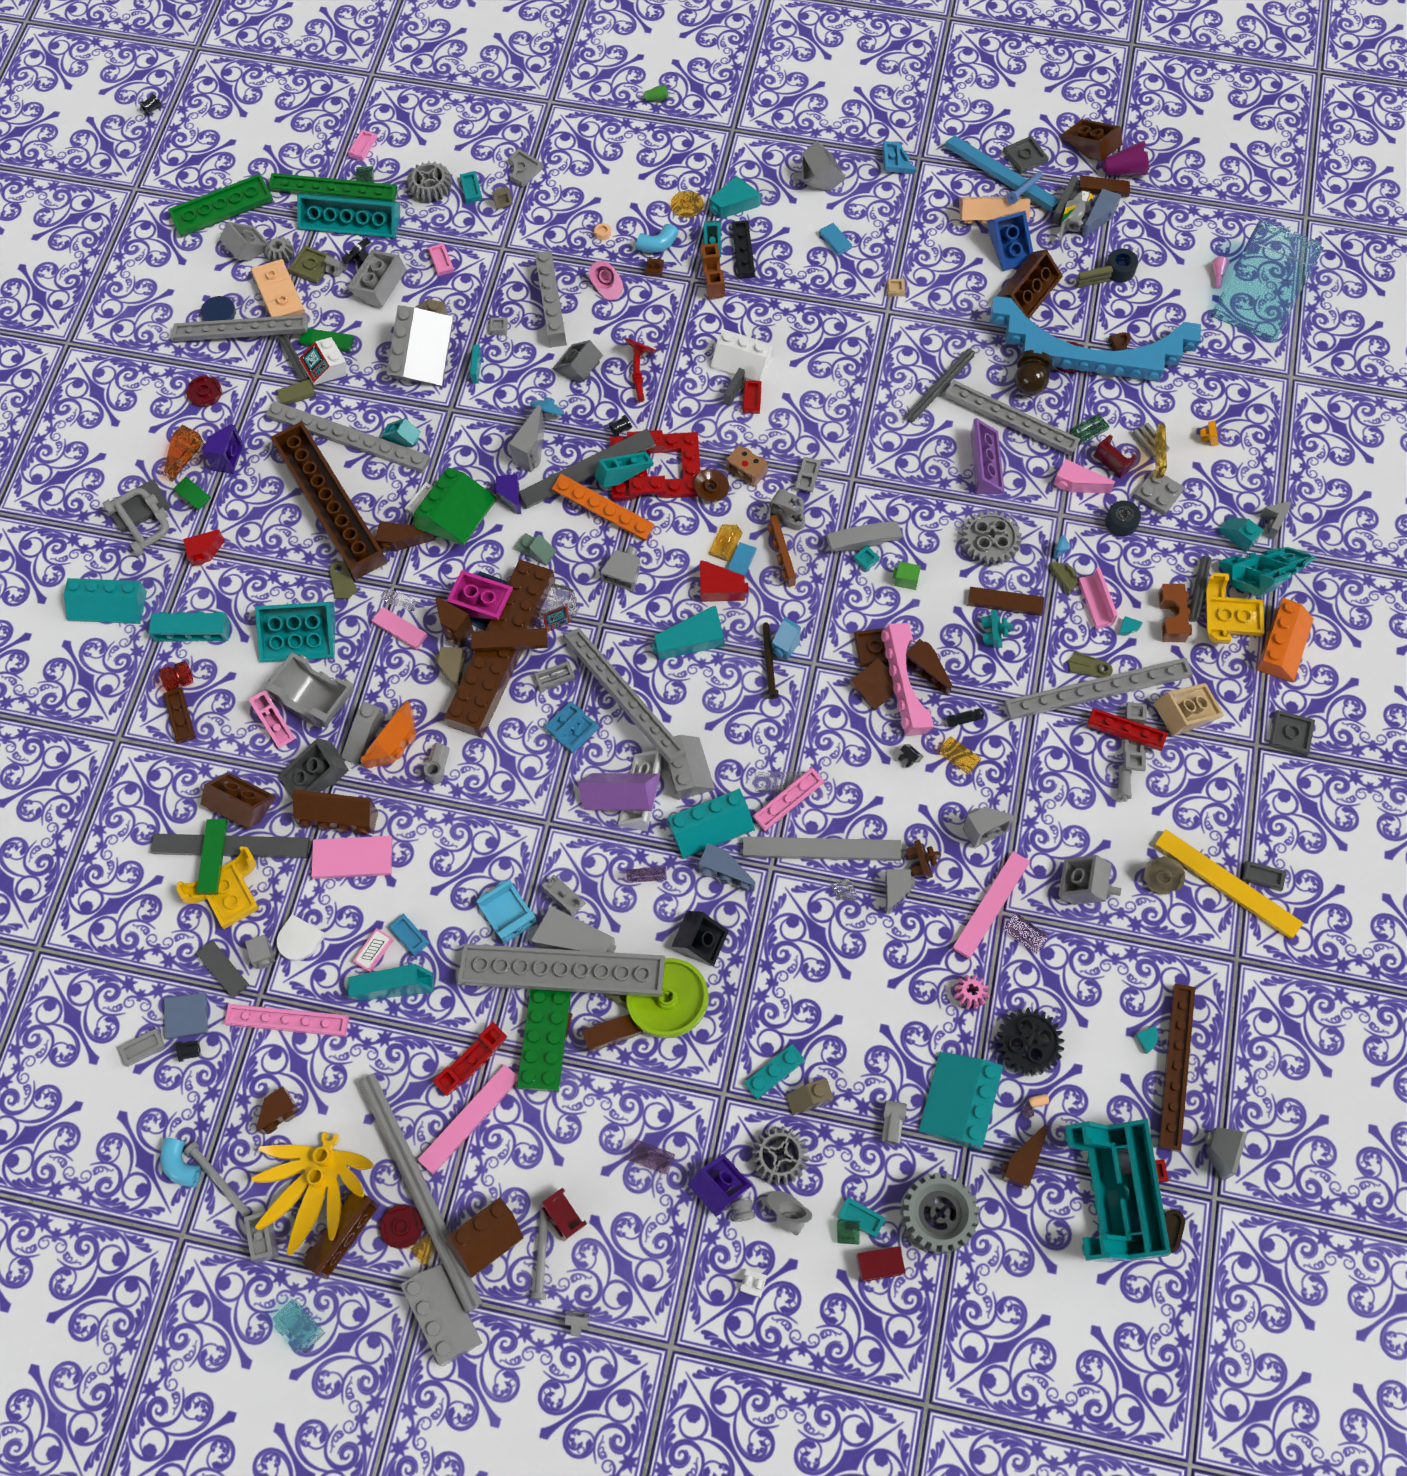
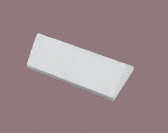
M658 750L635 754L630 773H655L661 775L664 757ZM621 811L618 825L648 831L652 811Z

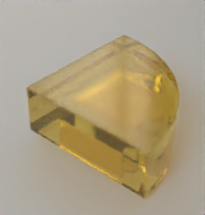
M429 1234L411 1248L423 1266L429 1263L433 1253V1242Z

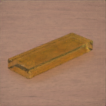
M1158 424L1155 432L1156 478H1162L1167 468L1166 425Z

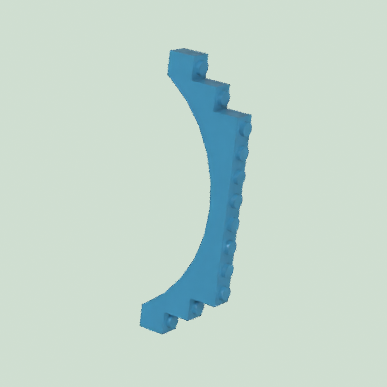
M994 296L990 309L989 323L1006 326L1005 343L1022 345V353L1028 350H1034L1033 353L1039 354L1045 352L1053 360L1052 367L1160 381L1165 365L1178 366L1183 356V350L1195 352L1201 341V324L1183 322L1168 336L1146 346L1119 351L1094 350L1075 346L1040 329L1023 314L1012 298Z

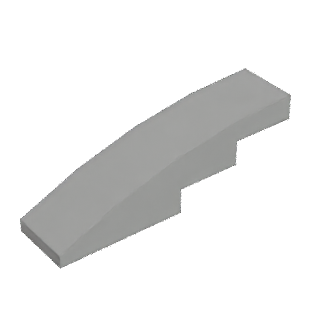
M897 521L861 525L826 535L831 552L862 550L865 546L882 545L884 541H898L903 537Z

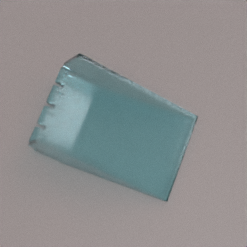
M1263 219L1262 222L1258 221L1211 317L1275 343L1324 247L1321 246L1322 242L1312 238L1306 241L1307 236L1297 232L1291 235V230L1279 225L1277 228H1274V223Z

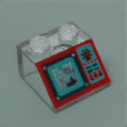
M555 583L552 584L539 613L542 628H547L549 632L570 623L573 616L577 615L578 606L574 589Z

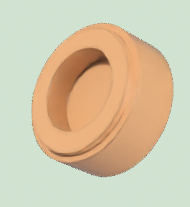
M605 223L598 224L594 228L595 237L598 240L609 239L611 236L610 226Z

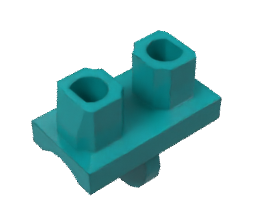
M991 610V615L982 617L983 628H992V632L983 633L985 645L995 644L997 648H1003L1001 633H1003V637H1008V632L1013 630V624L1007 622V618H1003L1001 623L997 610Z

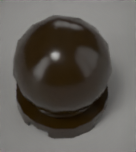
M1028 350L1019 355L1017 360L1018 369L1014 378L1015 386L1020 393L1026 396H1037L1045 391L1049 384V373L1052 370L1053 363L1050 355L1045 352L1039 354L1033 353L1034 350Z

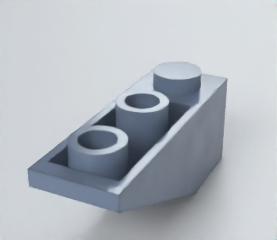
M1103 188L1099 195L1096 194L1093 201L1094 207H1090L1087 214L1088 219H1084L1083 226L1081 227L1084 229L1083 237H1086L1113 218L1121 198L1120 194Z
M707 844L699 862V871L703 875L720 878L719 880L725 884L733 883L744 891L755 890L756 882L726 850Z

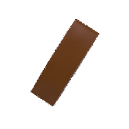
M630 1014L581 1031L590 1054L645 1033L634 1023Z

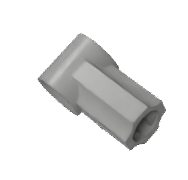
M433 744L429 760L424 766L427 780L433 785L441 783L444 779L443 771L450 751L449 747L444 744Z
M885 1101L881 1142L892 1145L900 1144L902 1124L906 1116V1103Z

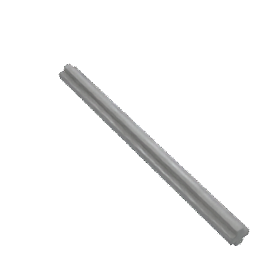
M370 1074L366 1078L359 1080L358 1083L466 1313L472 1312L483 1305L472 1279L445 1244L447 1236L450 1234L376 1076Z

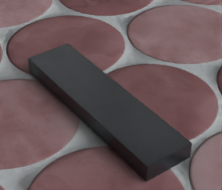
M733 221L732 231L738 279L755 278L749 221Z

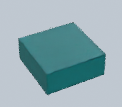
M866 546L854 556L853 560L865 571H868L879 561L880 557Z

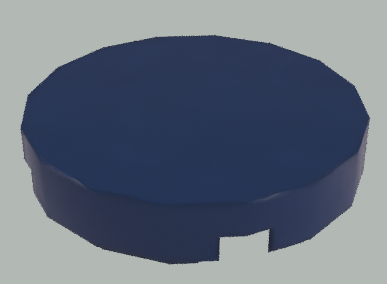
M225 296L212 297L206 300L201 308V316L204 321L232 320L236 315L234 303Z

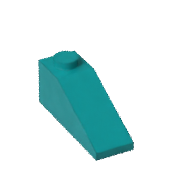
M646 451L598 460L595 477L602 488L620 485L653 466L654 462Z

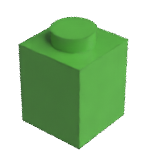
M899 561L898 568H894L892 579H895L894 586L916 590L921 565Z

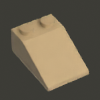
M1206 683L1169 691L1153 703L1171 736L1186 733L1224 716Z

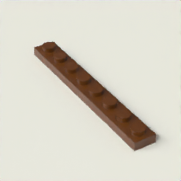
M1176 983L1173 985L1158 1148L1180 1152L1196 987Z

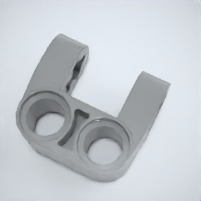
M779 489L769 503L770 516L777 515L779 523L793 530L803 529L806 524L805 516L802 513L804 511L803 499L784 489Z

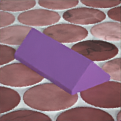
M975 418L970 435L976 494H1002L1005 491L998 431Z
M591 773L578 782L582 807L584 810L652 811L660 775L655 773Z

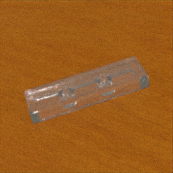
M755 772V792H782L806 772Z

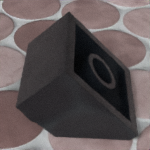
M687 911L671 947L689 958L714 967L729 930L704 912Z

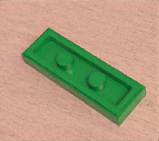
M307 328V333H302L299 342L300 345L310 347L316 341L332 337L339 351L350 353L354 336Z

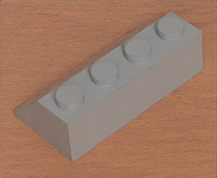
M443 1264L418 1273L400 1284L439 1366H446L482 1344Z

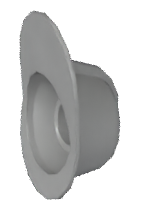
M774 1191L768 1194L767 1204L776 1213L778 1226L794 1235H799L804 1224L812 1219V1213L788 1193Z

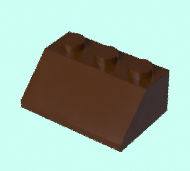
M226 772L204 785L200 805L240 824L242 827L250 829L261 822L276 796Z
M499 1197L449 1234L445 1244L470 1278H473L523 1240L524 1237L513 1213L501 1197Z

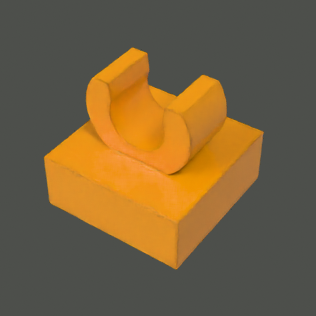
M1209 421V429H1200L1201 442L1210 440L1211 446L1219 445L1216 422Z

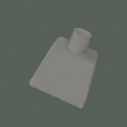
M628 546L625 552L616 550L600 572L602 581L634 592L641 566L640 558L636 556L637 549L633 546Z

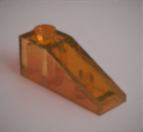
M181 425L174 432L170 441L164 472L171 482L175 480L204 444L198 432L184 425Z

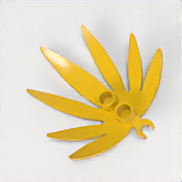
M323 1132L321 1136L323 1145L318 1148L303 1145L258 1147L262 1153L269 1156L296 1161L275 1166L253 1176L251 1180L255 1183L281 1181L305 1170L280 1195L255 1226L257 1230H262L281 1218L293 1207L308 1186L291 1232L286 1252L288 1256H291L300 1247L313 1228L321 1211L327 1188L328 1237L330 1241L334 1240L341 1215V1193L337 1179L338 1175H340L349 1190L358 1197H364L361 1182L347 1166L357 1170H368L373 1168L374 1164L368 1158L353 1152L334 1151V1146L339 1142V1135L337 1133H334L333 1139L328 1141L329 1134Z

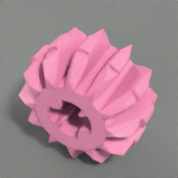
M976 974L973 975L972 979L968 975L964 976V980L959 978L957 981L958 985L954 987V990L958 992L954 995V998H961L959 1005L961 1006L966 1003V1009H970L971 1004L974 1009H978L979 1004L984 1005L986 1003L984 999L989 997V994L985 992L989 988L988 985H982L984 982L983 978L977 981ZM968 989H970L972 992L975 991V994L972 995L971 992L968 993Z

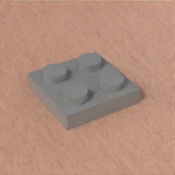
M1154 469L1135 493L1134 498L1165 516L1182 494L1185 487Z

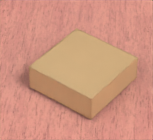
M888 279V296H905V279Z

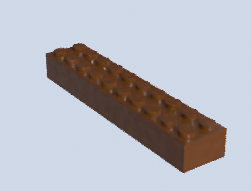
M301 421L271 436L270 438L276 451L354 580L387 564L383 551L303 422Z
M519 559L507 584L512 586L513 590L499 620H490L485 631L533 629L555 583L554 571ZM524 649L475 651L444 716L448 727L483 738Z

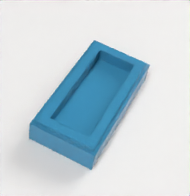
M834 223L819 230V234L838 256L852 249L850 241Z
M739 542L728 570L746 576L757 548Z
M404 913L388 926L414 957L430 944Z

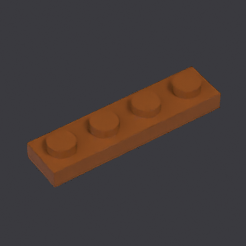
M773 515L770 516V524H767L768 532L774 538L772 539L773 549L778 552V555H776L778 565H782L783 568L781 570L783 581H787L788 587H792L796 584V575L778 516Z

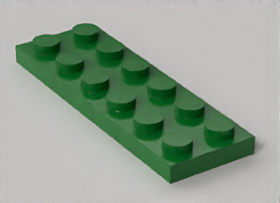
M259 173L169 208L168 211L182 237L273 201V198Z
M530 989L517 1084L518 1089L547 1092L560 1091L572 992Z

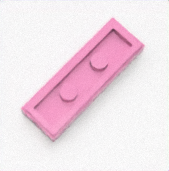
M384 607L371 620L373 624L416 650L428 637L426 632Z

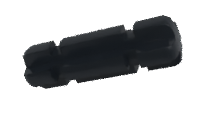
M978 708L974 709V711L958 713L957 716L950 715L947 717V724L949 727L957 726V724L973 722L974 719L981 720L984 718L983 709Z

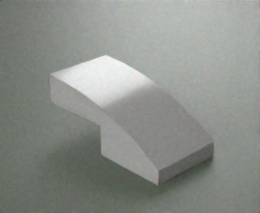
M808 457L803 458L795 489L813 493L821 460Z

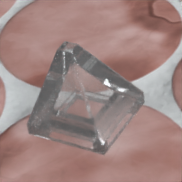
M849 878L830 885L837 899L857 900L856 890Z

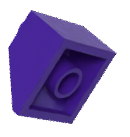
M230 424L208 436L206 443L203 444L202 451L213 471L234 474L244 444L235 426Z
M724 1154L700 1169L688 1183V1186L715 1217L727 1210L732 1203L736 1202L752 1186Z

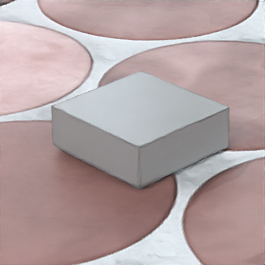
M490 318L489 334L507 335L508 319Z

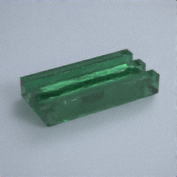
M1097 414L1070 429L1069 433L1080 438V446L1107 431L1109 425L1100 414ZM1098 420L1100 421V422H1098L1097 424H1095V425H1093V426H1090V427H1088L1086 430H1084V431L1078 433V431H1080V430L1086 428L1087 426H1089V425H1091V424L1097 422Z

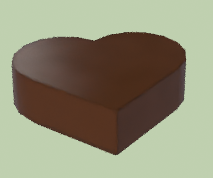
M1126 332L1114 334L1108 338L1114 351L1126 350L1131 340V336Z

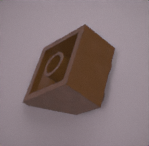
M437 597L435 600L445 640L452 646L457 645L462 648L470 637L471 632L474 631L469 614Z

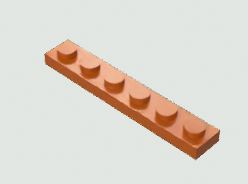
M560 474L552 487L554 492L644 541L647 540L655 526L652 522L563 474Z

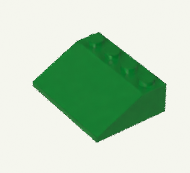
M447 467L415 510V528L464 546L493 506L497 497L465 473Z

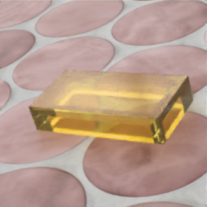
M951 736L938 751L939 754L968 775L981 761L979 756Z

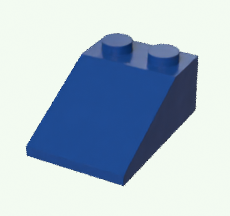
M1019 211L987 220L990 239L1002 271L1021 266L1033 252L1026 211Z

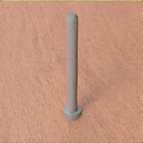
M197 1142L187 1146L184 1153L187 1156L191 1155L243 1217L249 1216L250 1210L198 1150L199 1145Z
M541 1208L535 1291L531 1293L532 1300H546V1293H543L548 1218Z

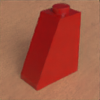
M704 560L700 561L701 602L745 601V594H749L748 583H745L744 575Z

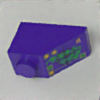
M517 474L496 476V483L493 484L494 494L498 495L499 501L515 513L521 514L520 488Z

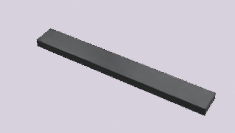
M645 429L519 491L527 508H530L558 494L552 490V487L560 474L581 483L595 476L598 460L643 452L656 446L649 430Z
M154 834L151 853L202 856L204 835ZM226 835L223 856L238 857L240 854L239 848L243 846L249 848L253 857L308 858L310 839L300 837Z

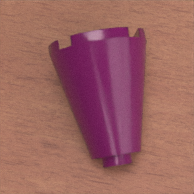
M1140 141L1106 157L1105 162H1102L1103 172H1106L1107 175H1149L1148 152L1144 151V147H1146L1145 141Z

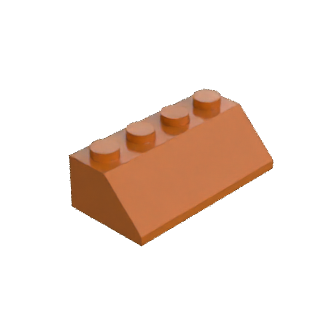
M1282 598L1276 607L1256 670L1292 683L1295 681L1314 620L1302 604Z

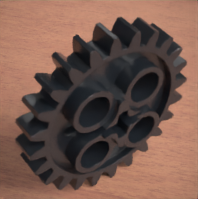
M1027 1008L1024 1014L1021 1009H1018L1017 1016L1011 1012V1020L1005 1017L1003 1021L1006 1025L1000 1024L999 1029L1003 1032H997L996 1036L1001 1039L997 1040L996 1044L1002 1047L997 1052L1005 1054L1001 1060L1008 1059L1007 1067L1014 1065V1072H1017L1020 1068L1022 1069V1075L1029 1071L1030 1075L1034 1076L1036 1070L1039 1075H1042L1043 1068L1049 1072L1051 1070L1050 1065L1055 1067L1057 1065L1056 1060L1061 1059L1062 1056L1058 1052H1063L1064 1048L1059 1045L1063 1044L1065 1040L1059 1038L1063 1031H1056L1059 1024L1052 1025L1053 1017L1046 1019V1012H1043L1040 1016L1038 1015V1009L1031 1013L1030 1009ZM1021 1024H1026V1025H1028L1029 1028H1030V1031H1029V1032H1024V1031L1020 1028V1025H1021ZM1035 1026H1038L1039 1029L1032 1041V1045L1029 1047L1025 1058H1022L1021 1055L1028 1043V1039L1031 1037ZM1039 1034L1047 1035L1049 1042L1041 1041ZM1011 1042H1018L1021 1045V1049L1015 1050L1011 1046ZM1030 1052H1037L1040 1060L1032 1059Z

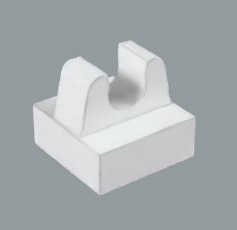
M746 1269L740 1292L761 1298L767 1275Z

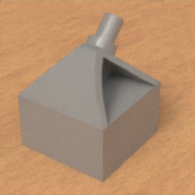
M818 140L802 153L801 173L794 172L793 174L794 179H800L806 185L826 191H831L846 179L833 155Z
M1091 855L1064 859L1058 896L1071 904L1106 902V897L1110 894L1120 896L1121 888L1113 887L1109 884L1112 864L1100 856Z

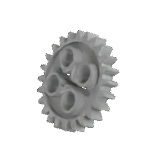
M987 510V514L984 515L980 511L979 517L974 514L973 519L969 518L967 524L964 525L961 535L963 536L961 540L964 543L963 549H968L967 555L973 553V560L978 557L979 563L985 560L986 565H988L989 561H992L995 566L996 562L999 561L1002 565L1004 559L1009 562L1011 556L1015 557L1016 552L1019 551V545L1022 541L1020 539L1022 533H1019L1020 527H1014L1016 521L1010 522L1011 516L1004 518V512L997 515V510L994 511V514Z

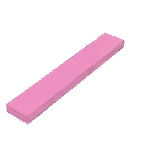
M1014 851L1012 852L954 944L953 950L970 960L1028 867L1029 860Z
M228 1004L224 1024L226 1026L346 1037L349 1016Z
M504 1064L417 1160L434 1175L517 1084L518 1076Z

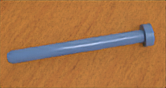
M1037 172L1016 191L1008 193L1006 197L1008 203L1015 204L1019 200V196L1042 178L1043 174Z

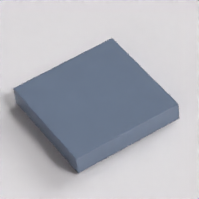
M205 992L164 999L165 1039L170 1040L208 1034L207 994Z

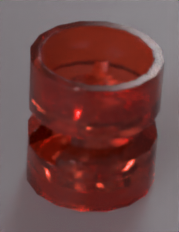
M186 661L175 663L174 668L166 666L159 669L162 684L167 692L178 688L179 684L184 687L194 683L191 670Z

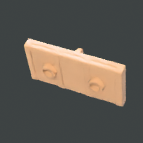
M283 259L251 268V273L270 317L305 314V309Z

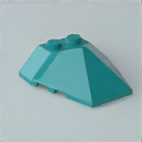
M1290 547L1266 550V554L1256 555L1254 552L1249 553V557L1241 558L1239 555L1220 560L1219 565L1224 573L1229 574V582L1233 587L1243 592L1252 593L1254 596L1262 597L1274 591L1314 561L1316 555Z

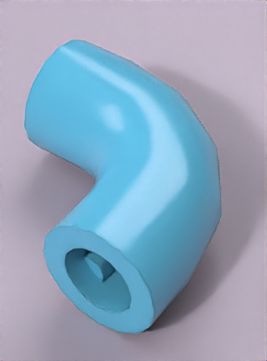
M665 224L661 232L656 236L640 233L636 242V249L647 253L663 252L671 247L679 231L674 225Z
M164 1138L160 1155L164 1174L174 1183L195 1188L200 1178V1166L189 1165L183 1161L184 1141Z

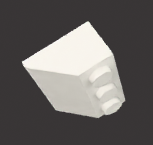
M723 329L716 344L711 369L735 376L737 370L742 368L745 370L746 380L761 381L772 357V344Z

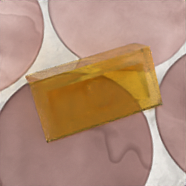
M723 524L708 554L724 561H730L743 534L737 525Z

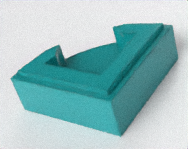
M1125 616L1118 634L1126 636L1137 632L1143 622Z
M1156 1026L1136 1034L1146 1054L1157 1043L1158 1032Z

